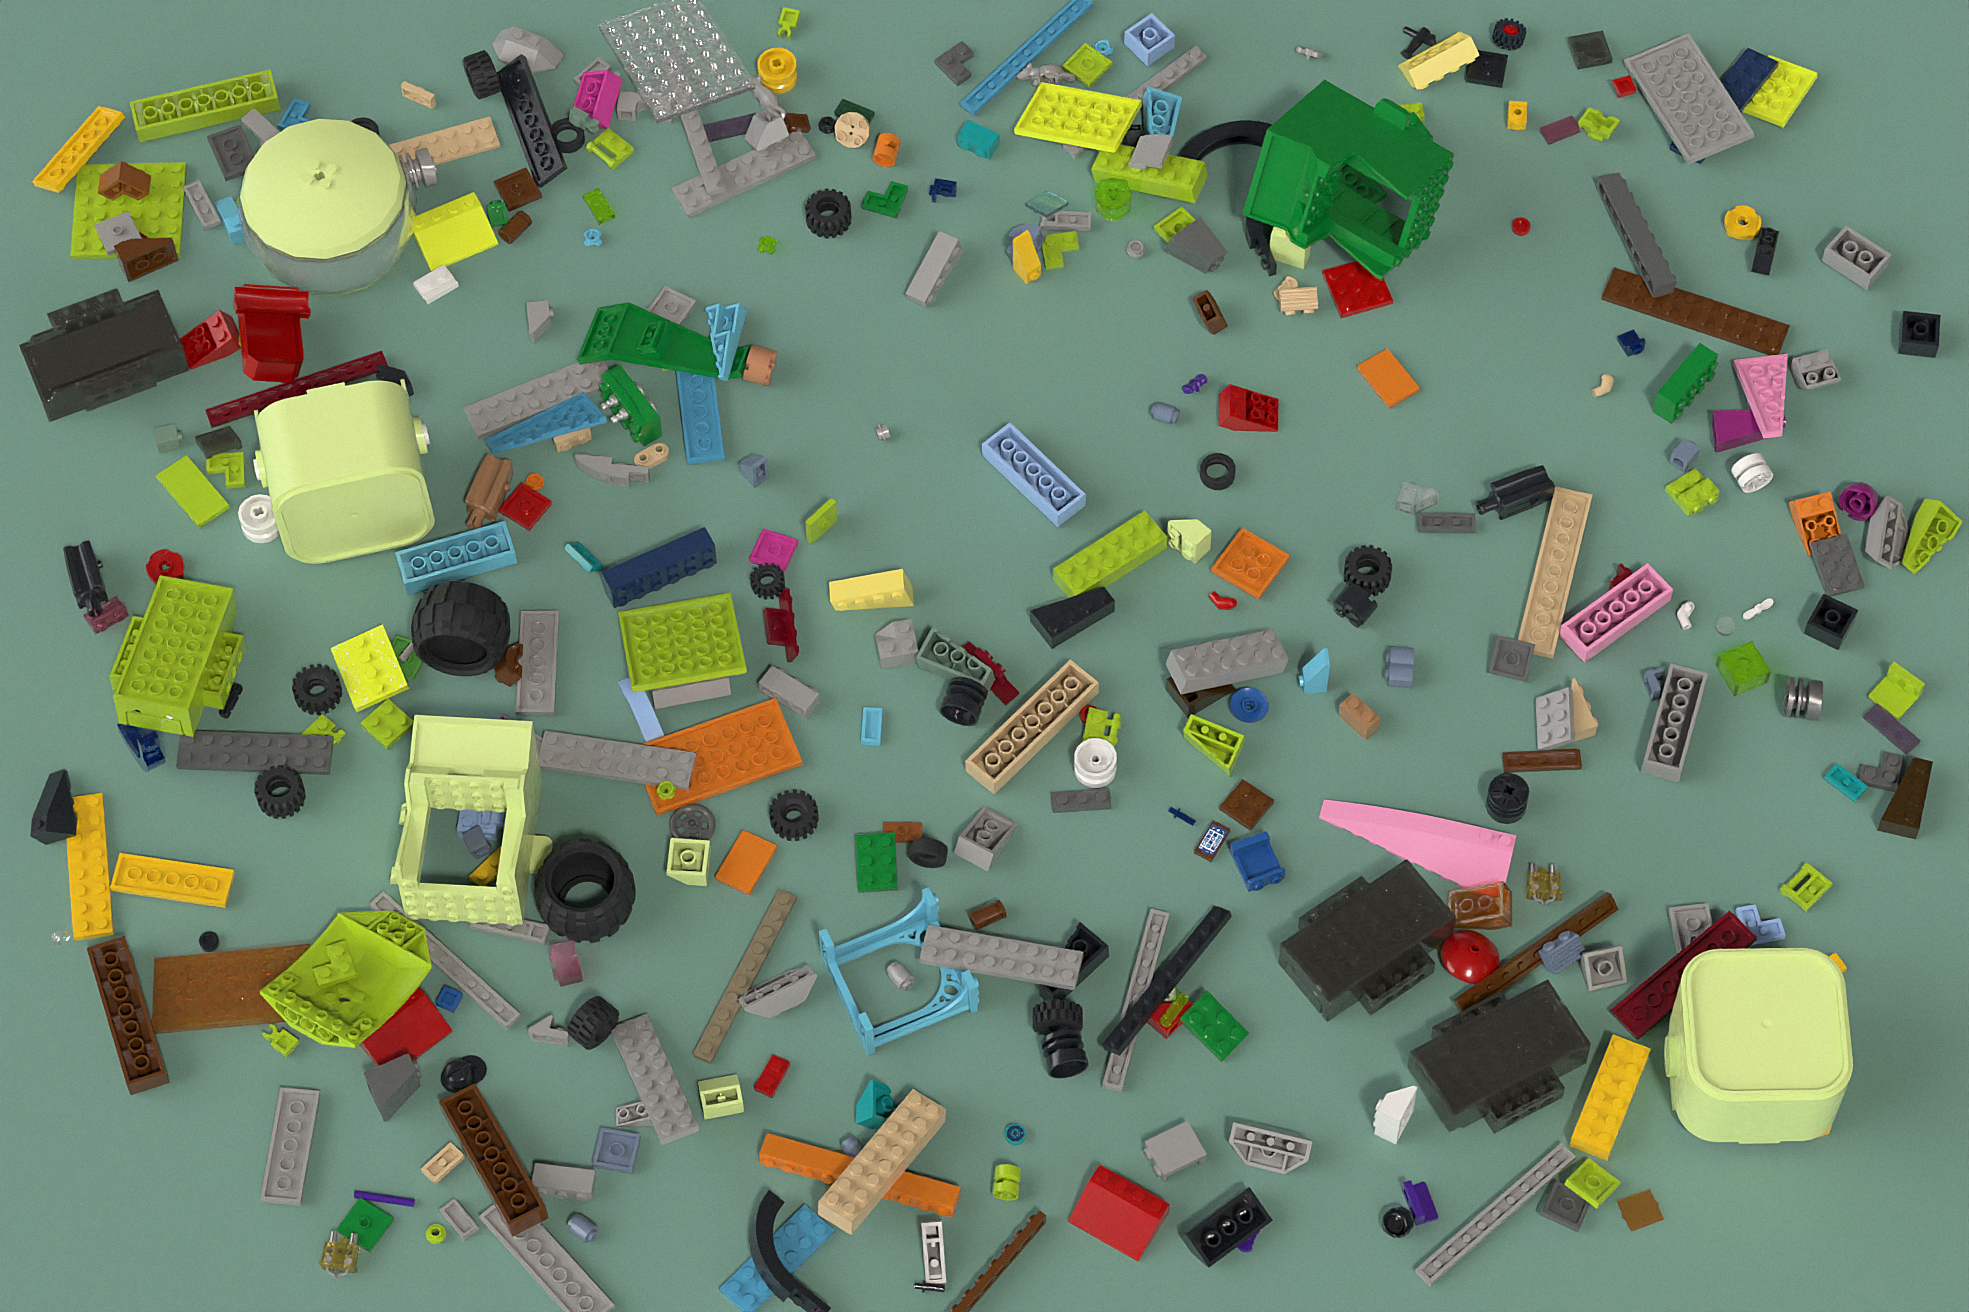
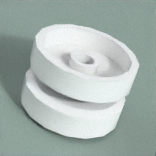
M259 494L244 500L240 505L238 516L246 538L255 543H267L277 538L280 533L273 515L270 497Z
M1090 738L1083 741L1077 747L1074 754V773L1078 781L1090 788H1101L1108 785L1114 779L1117 770V754L1113 745L1100 738Z

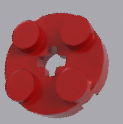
M167 549L159 550L149 557L148 564L146 563L147 575L155 584H157L160 575L178 579L184 577L185 565L182 557L177 552H170ZM163 565H166L167 567L170 566V568H168V570L166 571L161 570L163 569Z

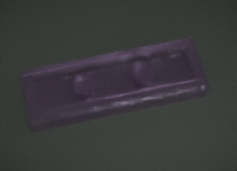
M756 113L704 124L703 127L708 141L713 142L746 134Z
M1879 704L1873 706L1863 717L1906 755L1920 744V739Z

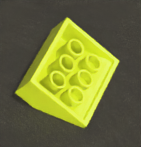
M474 192L407 219L409 231H411V235L431 272L442 265L449 266L498 245L482 205Z

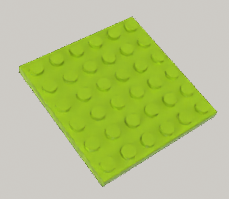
M186 162L128 163L151 175L149 194L139 201L125 194L120 195L113 201L98 194L100 175L116 164L83 165L77 172L70 250L71 260L118 259L116 253L108 256L94 225L125 212H129L138 232H141L148 238H172L177 256L181 257L185 204L183 186L186 185Z
M731 592L618 612L632 693L747 673Z

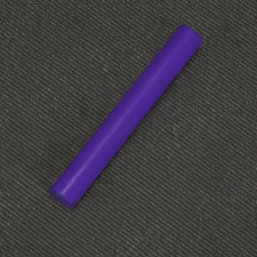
M357 1190L354 1192V1198L356 1199L362 1198L364 1200L395 1205L415 1206V1199Z

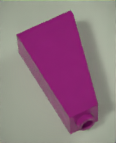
M1715 410L1713 412L1712 428L1715 452H1722L1767 439L1763 438L1752 410ZM1785 416L1783 417V427L1786 426Z

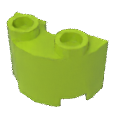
M1590 107L1578 121L1579 127H1583L1588 132L1587 136L1599 142H1602L1603 139L1608 140L1620 123V120L1616 117L1609 116L1606 118L1601 111Z

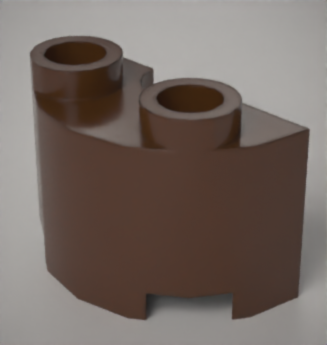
M515 644L506 649L502 659L495 667V678L499 683L511 687L522 678V666L518 663V659L523 656V644Z

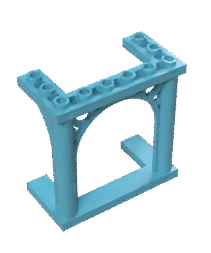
M929 887L922 890V900L913 911L884 928L834 947L827 929L819 931L821 957L868 1056L875 1053L876 1047L966 1010H969L970 1014L978 1011V1003L980 1001L977 996L979 995L977 987H979L976 976H972L969 970L962 972V970L939 967L941 971V985L931 1003L921 1010L873 1029L866 1012L859 1013L838 968L841 964L892 944L906 943L922 948L923 942L920 941V936L923 932L927 931L928 925L941 927L938 922L940 921L937 905L939 900L936 893H932ZM916 932L915 939L909 938V936H914V933ZM950 976L952 981H947L946 977ZM948 986L955 987L958 993L956 995H949L944 989ZM944 997L946 1000L940 1003V998Z

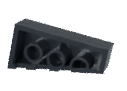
M1101 587L1030 610V622L1050 648L1053 649L1115 612V600L1105 587Z
M1081 922L1077 925L1076 931L1070 936L1064 948L1081 951L1084 955L1076 987L1109 957V946ZM1039 984L1040 997L1046 1002L1047 1000L1056 1001V999L1062 1001L1073 991Z

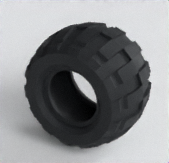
M463 581L444 582L430 587L428 592L424 593L423 598H420L411 624L412 643L417 657L429 667L454 676H476L494 669L506 651L511 632L508 607L501 600V597L486 587Z
M580 839L579 842L574 843L568 841L561 844L560 849L556 852L552 850L544 859L534 882V896L541 919L548 923V927L558 936H566L569 941L581 943V941H589L590 943L600 942V938L614 935L619 931L620 925H624L631 915L632 905H634L636 897L633 873L629 869L626 860L619 852L613 851L608 844L601 841L593 843L590 839ZM583 882L597 883L609 895L603 902L590 908L577 909L565 905V897L568 891L575 885Z

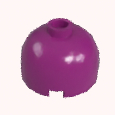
M1852 483L1839 496L1840 508L1842 511L1845 510L1849 513L1847 515L1849 518L1864 521L1877 509V492L1867 483Z

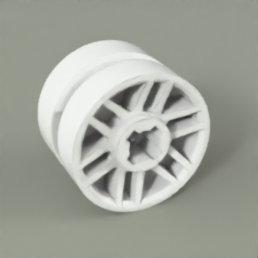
M1760 453L1750 454L1740 459L1731 470L1742 491L1745 493H1751L1763 488L1773 478L1772 471Z

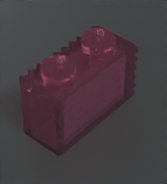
M574 940L552 944V951L548 952L550 963H555L556 969H552L554 980H559L561 987L582 982L583 977Z

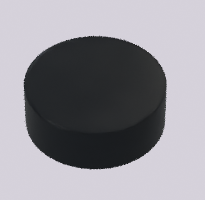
M205 932L199 938L200 947L205 952H213L219 947L220 941L214 932Z

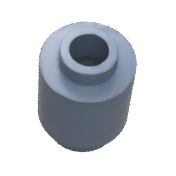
M1158 402L1157 405L1154 404L1151 415H1154V420L1167 424H1176L1180 414V410L1176 409V406Z
M576 1214L568 1222L567 1228L583 1242H593L596 1239L598 1227L584 1216Z

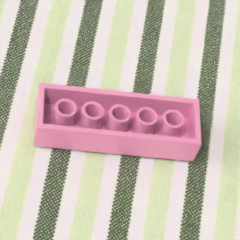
M1647 563L1561 625L1559 637L1585 663L1671 601L1673 589Z

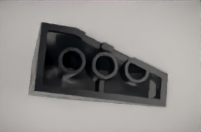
M65 769L49 774L32 817L30 836L45 845L76 836L77 814L73 810L74 800L70 797L69 791L71 786L67 770Z

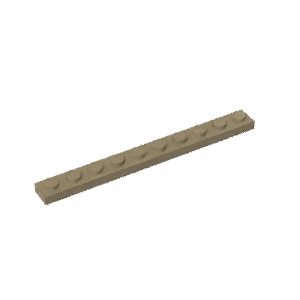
M781 889L778 890L693 1052L694 1058L712 1064L741 1008L738 999L751 989L797 901V896Z

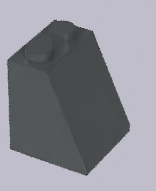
M1201 217L1174 235L1164 248L1169 254L1203 273L1209 270L1213 272L1220 267V263L1225 260L1223 257L1227 253L1226 249Z
M409 1053L364 1073L369 1091L384 1122L388 1121L421 1086L419 1079L422 1076L415 1058L411 1060Z

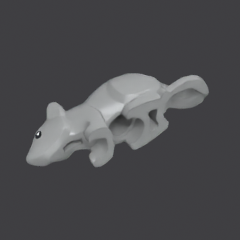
M1029 63L1026 68L1016 74V78L1020 80H1034L1032 82L1034 87L1039 86L1040 82L1059 85L1062 79L1068 82L1075 81L1074 74L1064 72L1059 65L1053 63L1040 67H1033Z
M748 76L749 87L753 89L752 96L755 100H759L760 108L765 110L770 107L774 111L780 112L784 120L787 111L784 107L779 106L777 95L761 82L762 77Z

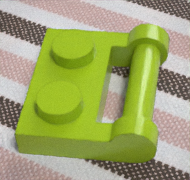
M609 128L595 140L590 141L585 148L607 163L611 170H614L634 153V147ZM601 146L615 158H611L598 147Z
M1804 863L1801 866V870L1786 885L1783 884L1779 891L1783 896L1790 898L1807 912L1832 887L1833 883L1810 864ZM1806 875L1811 876L1797 892L1792 890Z

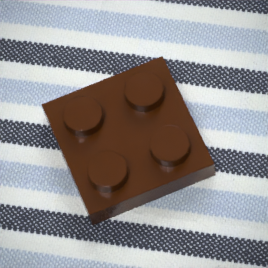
M527 167L493 181L509 212L542 198V193Z
M1242 779L1220 805L1219 810L1251 831L1274 804V799Z

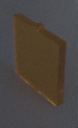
M1650 1189L1617 1201L1622 1212V1219H1625L1631 1232L1664 1219L1658 1207L1659 1203L1655 1201Z

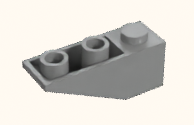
M642 1102L616 1108V1127L653 1126Z

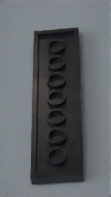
M520 54L498 71L497 75L502 95L534 181L539 188H542L565 171L567 165L526 56Z

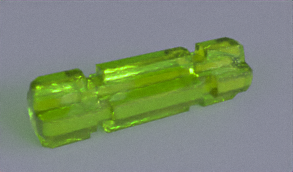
M1181 992L1178 994L1177 999L1167 1009L1166 1014L1161 1017V1025L1166 1028L1171 1025L1172 1020L1177 1017L1189 1000L1185 993Z

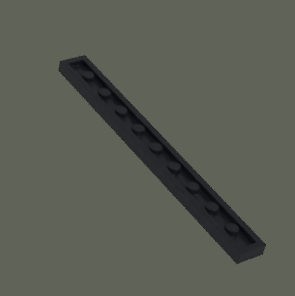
M1217 906L1210 910L1102 1044L1104 1050L1119 1056L1230 920L1232 917L1230 911Z

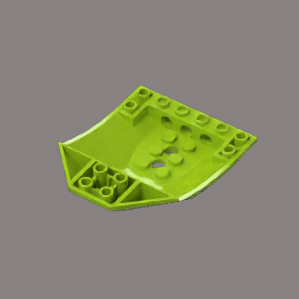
M393 910L337 913V917L314 944L286 971L260 990V994L290 1027L318 1043L355 1048L394 1015L416 991L431 970L432 965L425 928ZM345 941L357 973V978L318 989L313 975V968L330 964L326 946ZM348 998L350 1001L340 1002L339 999Z

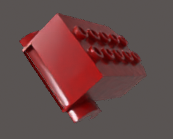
M244 284L243 287H235L233 304L235 314H238L243 373L253 381L291 383L299 376L304 359L300 318L309 319L311 310L308 306L309 291H299V287Z

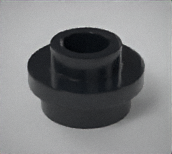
M829 116L823 117L819 122V130L825 134L833 133L836 121Z

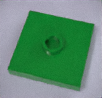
M360 1198L336 1230L349 1240L351 1233H357V1245L371 1252L394 1219Z

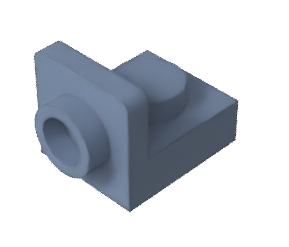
M1653 668L1645 672L1643 683L1651 701L1659 699L1660 692L1662 691L1660 680L1664 676L1665 671L1663 668Z

